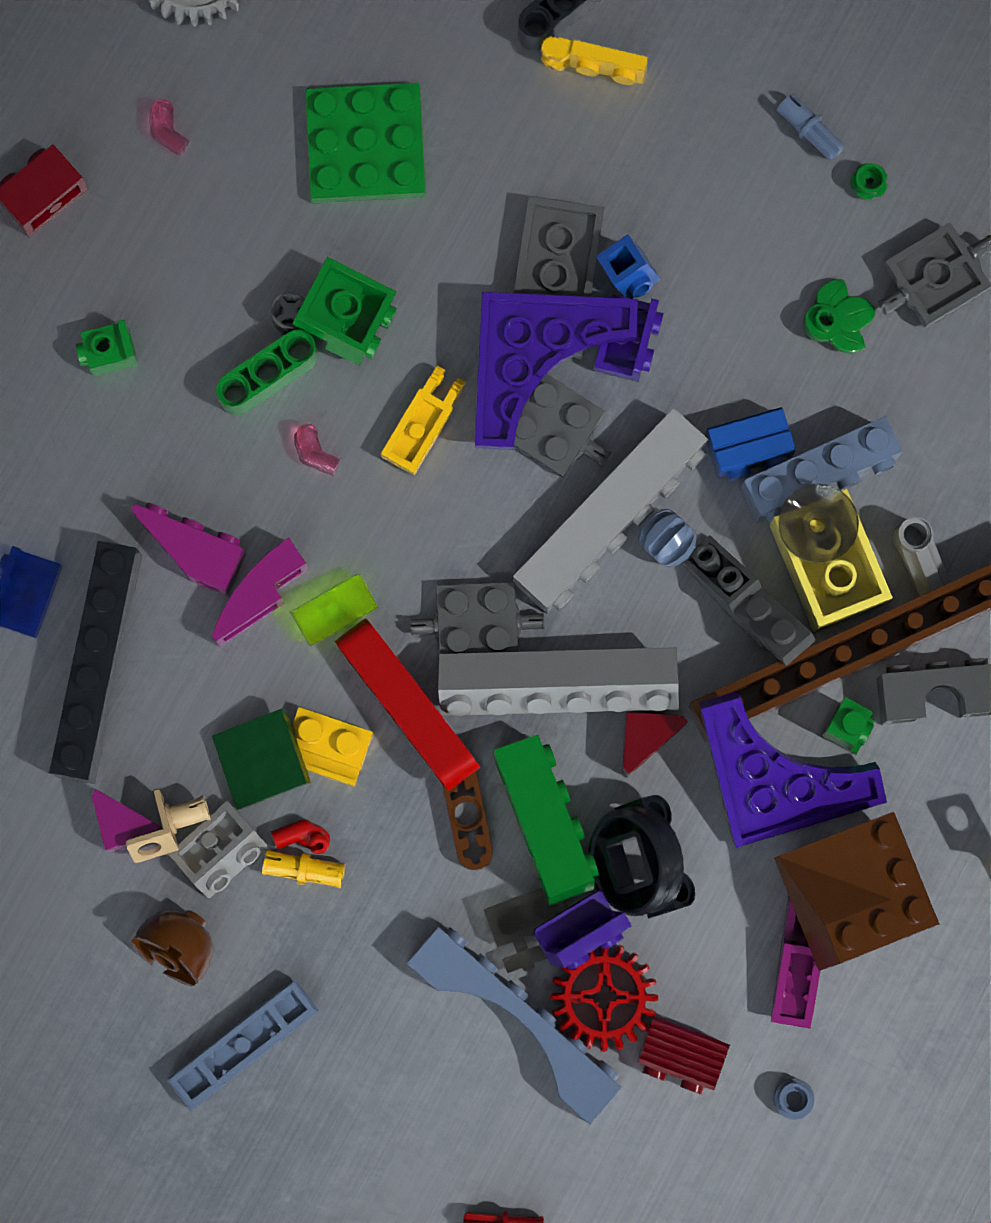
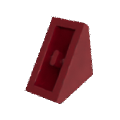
M627 712L624 723L622 773L629 777L682 730L688 723L684 716Z

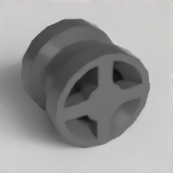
M285 292L277 296L273 301L271 316L277 331L285 335L293 330H303L293 325L294 321L287 320L284 322L286 319H295L298 310L305 300L303 296L294 292Z

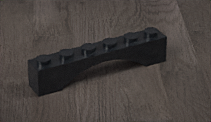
M103 541L97 542L49 771L51 775L57 778L95 785L103 748L106 713L114 666L124 624L135 594L142 554L136 547Z

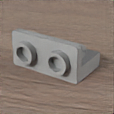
M227 800L211 815V820H205L178 844V851L168 853V855L189 880L207 898H211L215 893L225 889L230 880L243 868L254 863L259 858L260 853L267 848V844Z

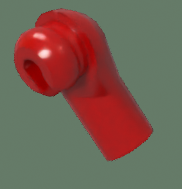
M300 819L271 831L277 849L297 842L310 849L314 854H323L330 846V835L325 828L307 819Z

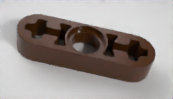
M475 771L464 780L466 792L473 788L475 796L463 795L452 801L450 793H458L457 786L449 792L443 786L457 858L460 864L470 871L484 869L492 859V846L477 773ZM462 803H472L478 809V818L471 825L460 824L455 818V810ZM482 827L483 835L475 834V838L479 848L485 847L486 854L480 856V863L473 864L471 858H464L463 852L469 850L468 837L466 836L460 840L458 832H472Z

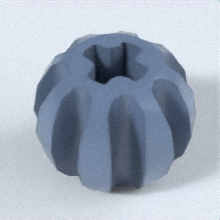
M661 509L645 518L639 528L638 541L640 546L662 566L673 567L680 565L690 557L695 549L696 535L695 531L674 511Z

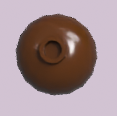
M167 910L150 916L140 926L131 942L135 950L149 964L152 965L156 960L167 968L163 974L188 986H195L203 978L211 964L214 948L211 936L204 928L206 925L205 920L191 910H186L184 914L175 910Z

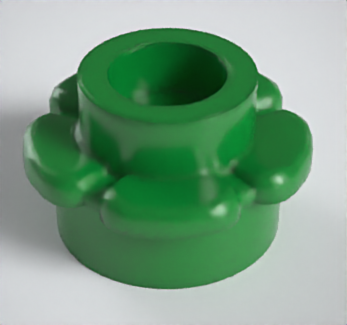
M864 163L858 166L857 172L853 173L850 179L851 188L857 191V196L864 200H872L875 196L881 197L884 195L888 188L886 171L874 163ZM871 179L873 181V184L868 185L866 183V180Z

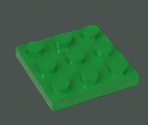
M420 83L306 89L311 203L426 197Z

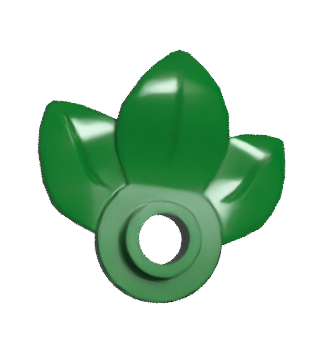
M832 280L817 291L815 305L804 316V329L806 334L815 341H829L840 352L856 353L865 349V342L859 331L872 322L876 310L864 298L849 297L844 280ZM819 317L824 318L829 326L823 325Z

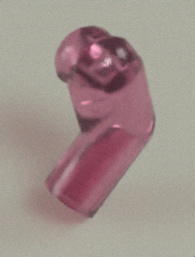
M159 99L154 103L149 112L150 134L157 142L177 156H181L188 148L190 141L174 130L173 104L168 100Z
M308 423L300 425L294 435V445L301 463L334 476L341 458L322 451L318 430L314 425Z

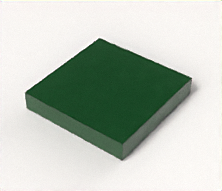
M281 708L212 735L236 810H243L311 784L286 709Z

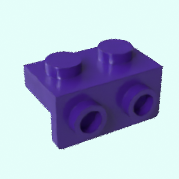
M613 294V296H612V298L631 299V298H627V297H623V296H619V295H614V294ZM651 298L650 303L638 300L636 341H617L601 344L594 371L639 382L641 371L649 372L654 354V349L647 348L650 335H659L664 315L662 312H657L659 300Z
M595 891L535 927L533 934L550 965L563 968L567 966L568 969H574L590 959L588 953L599 946L605 949L621 941L624 938L622 932L632 927L625 912L612 911L603 893Z

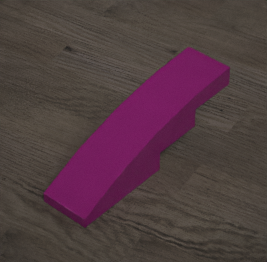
M788 895L770 1021L811 1029L821 971L817 968Z

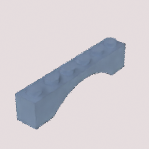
M438 927L407 964L437 991H453L479 996L501 1006L518 1018L535 1036L547 1055L555 1076L558 1097L586 1122L591 1124L622 1088L615 1082L620 1075L603 1060L597 1065L585 1056V1053L589 1050L588 1047L579 1039L573 1040L571 1038L572 1033L567 1038L561 1035L554 1028L559 1021L543 1007H540L536 1012L524 1002L529 995L512 980L504 985L497 979L494 974L498 968L480 953L475 959L463 948L468 942L450 927L444 932Z

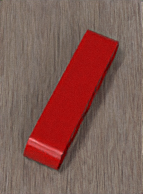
M366 618L334 641L354 670L448 792L480 768L469 750Z

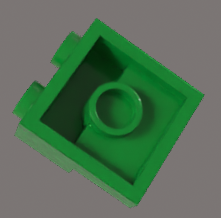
M327 256L294 319L293 325L326 341L325 349L360 366L364 356L372 360L382 340L375 335L380 326L388 328L397 310L396 307L391 305L397 291Z

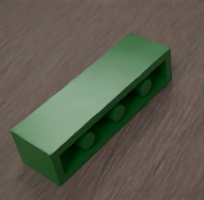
M537 734L493 750L496 767L548 905L593 890V877L599 875L591 852L584 855L579 840L585 838L578 817L570 818L565 804L571 802L563 779L556 782L551 768L557 766L549 743L542 745Z

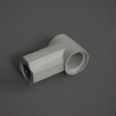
M915 516L909 517L895 528L892 534V543L896 551L901 554L917 597H920L950 583L933 540L932 526L924 518ZM906 527H913L921 534L919 546H913L906 542L904 538Z

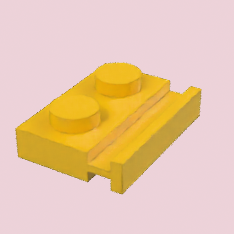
M298 707L292 727L307 771L355 787L374 733Z

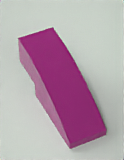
M289 537L265 555L249 571L231 595L212 633V637L219 647L284 605L285 603L277 590L309 570L306 562Z

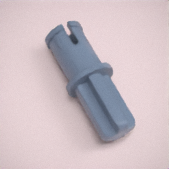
M795 93L787 96L778 106L777 112L799 132V138L801 140L807 138L827 159L833 160L842 152L844 144L821 122L823 117L820 114L816 116L803 104Z

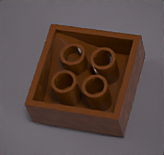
M895 812L864 822L774 858L819 971L939 925Z

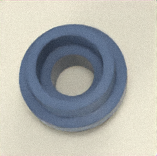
M788 1079L780 1083L776 1088L774 1105L782 1116L793 1120L801 1119L812 1110L814 1094L806 1082L799 1079ZM791 1091L798 1092L801 1097V1101L796 1107L789 1106L786 1101V1097Z

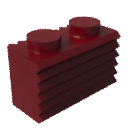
M652 1017L636 1062L644 1065L643 1074L665 1081L667 1074L682 1079L681 1088L703 1095L705 1088L715 1090L730 1044L657 1017Z

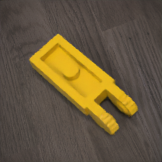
M546 37V40H543V44H541V60H543L545 67H549V69L554 68V70L562 71L570 66L576 68L575 70L585 76L594 77L599 73L611 76L615 82L623 85L644 84L648 57L561 37Z
M439 366L434 369L423 389L419 388L380 454L383 459L413 476L416 475L451 416L453 406L466 385V381L458 377L451 385L444 401L433 396L432 394L444 379L445 370Z

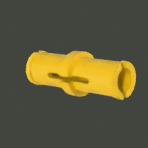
M266 850L262 875L294 879L300 885L311 882L337 888L342 886L345 863L311 858V854L302 853V856Z

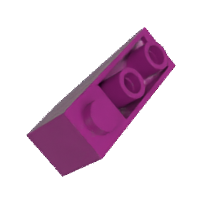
M147 502L145 508L137 504L133 505L131 511L193 583L227 597L229 596L246 556L243 547L239 546V539L224 532H219L217 537L203 532L204 525L186 517H183L181 522L167 517L168 511L152 503Z

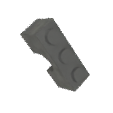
M988 658L965 660L964 667L949 668V662L947 661L925 664L926 670L910 671V665L887 667L886 673L881 674L876 679L881 725L913 723L924 720L926 718L925 699L928 692L934 689L946 690L955 697L958 704L959 718L991 716V664H988Z

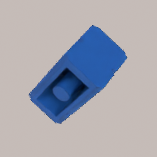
M782 407L709 427L705 433L716 475L718 478L728 476L729 481L746 478L751 475L750 469L765 465L766 470L793 457L796 451Z

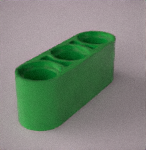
M304 330L290 331L225 374L216 386V394L222 408L232 415L247 413L311 370L318 359V352L313 337ZM294 345H307L310 348L309 353L301 359L291 357L289 352ZM272 365L278 369L277 374L270 380H262L257 377L258 371L263 366ZM232 387H241L245 390L244 397L237 402L226 400V392Z

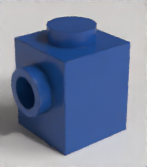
M628 234L596 256L613 285L627 298L633 299L647 294L653 285L661 280L643 250Z

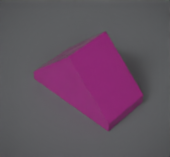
M97 789L91 795L104 848L110 853L126 849L125 842L127 840L163 829V827Z

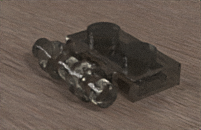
M539 888L484 909L497 947L513 942L516 954L502 958L507 974L521 968L524 972L535 968V963L547 959L540 945L528 949L524 937L532 935L535 927L567 909L566 900L548 905L543 889Z

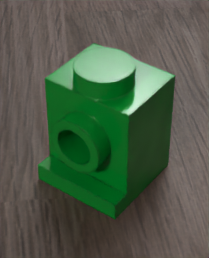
M125 319L117 321L116 324L80 332L82 343L76 344L81 367L88 365L93 376L138 365L131 332ZM110 342V347L107 351L100 352L97 350L98 344Z
M844 697L839 702L821 737L857 755L874 727L873 723L875 720L870 718L873 711Z

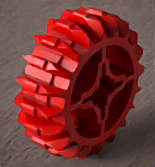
M622 945L616 947L614 956L608 955L609 947L602 949L600 946L601 955L595 956L594 950L589 952L590 959L574 969H568L567 966L565 968L559 967L568 974L566 980L560 977H554L552 980L553 984L563 986L562 993H550L551 1000H562L563 1007L552 1010L553 1016L565 1013L568 1018L559 1024L560 1030L563 1031L572 1024L576 1030L572 1033L571 1038L576 1040L579 1039L581 1034L586 1035L587 1038L584 1044L588 1049H591L595 1038L600 1039L599 1048L601 1052H606L608 1049L607 1039H613L616 1049L621 1050L623 1049V1042L620 1036L626 1034L628 1040L635 1043L638 1039L632 1029L635 1026L644 1032H647L649 1026L640 1020L642 1015L648 1017H655L656 1011L653 1009L645 1008L646 1001H658L657 994L646 995L645 990L646 987L656 985L655 978H650L646 981L642 980L640 975L649 970L648 964L641 965L637 970L632 966L638 958L637 953L633 952L629 955L627 961L621 959L624 952V946ZM598 964L597 983L590 990L571 991L572 985L579 973L591 965ZM610 964L621 968L631 977L636 992L621 991L614 987L611 980ZM603 975L605 976V986L610 987L609 992L613 990L615 996H625V999H615V1001L608 1002L607 1009H605V1019H603V1009L598 1007L599 1002L595 1004L593 999L583 998V995H593V993L600 992L603 985ZM571 1003H586L594 1007L597 1014L598 1031L587 1027L577 1018ZM618 1004H636L631 1018L623 1026L610 1031L611 1012Z

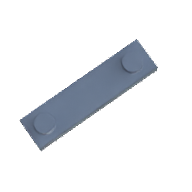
M294 979L166 1080L188 1109L193 1111L318 1013L319 1010Z

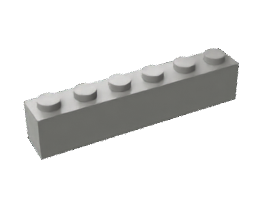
M673 408L514 574L513 582H515V585L546 614L553 607L558 611L561 610L574 595L570 589L580 579L586 583L601 567L597 562L606 551L611 555L614 554L628 538L623 533L633 523L639 527L645 518L652 514L654 509L650 505L659 495L666 499L681 482L677 479L678 475L686 467L692 471L707 455L703 449L706 447L708 439Z
M677 647L439 654L438 694L440 713L442 716L679 709Z

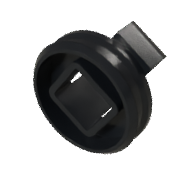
M659 795L639 798L615 807V810L608 812L598 821L590 838L588 853L591 852L599 873L598 876L593 877L594 884L597 890L603 893L609 905L619 912H625L628 916L647 914L648 919L688 907L695 899L694 884L691 878L684 873L683 854L679 840L670 826L672 820L670 806ZM637 840L648 876L647 880L634 884L623 848L624 842Z

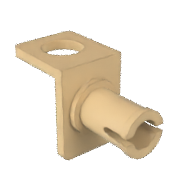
M160 788L155 789L154 795L163 829L125 842L134 863L178 851L175 834L178 833L177 829L205 820H211L204 795L170 806L169 803H166ZM148 843L159 844L150 850H139L141 846Z

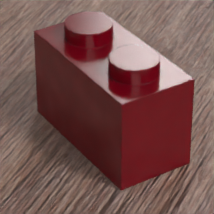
M54 144L47 149L41 148L28 159V165L17 174L12 172L0 181V204L29 237L88 190L83 177Z

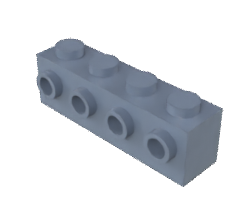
M885 416L745 479L740 491L756 524L766 519L771 523L774 517L790 511L789 509L801 503L806 505L826 497L824 493L838 487L842 491L861 482L860 477L873 471L875 475H879L896 466L895 461L903 450Z

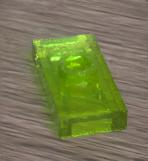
M357 573L293 609L290 613L308 646H312L374 611L378 606L363 578Z

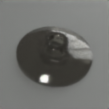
M810 484L799 488L787 498L781 508L778 524L785 546L795 556L812 563H825L838 559L850 549L857 537L859 519L854 504L841 490L826 484ZM815 519L820 520L824 525V530L819 533L812 531L810 522Z

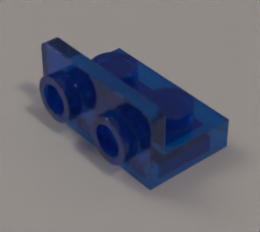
M12 546L9 554L5 553L0 560V628L37 640L63 568L61 564L26 553L21 548Z

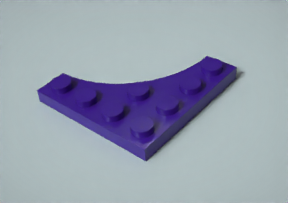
M482 292L475 448L514 450L518 423L527 401L539 383L566 359L590 347L604 343L636 341L638 299Z
M737 691L698 703L732 841L736 848L887 803L880 768L876 762L849 767H828L810 764L786 755L766 741L754 728L746 715Z

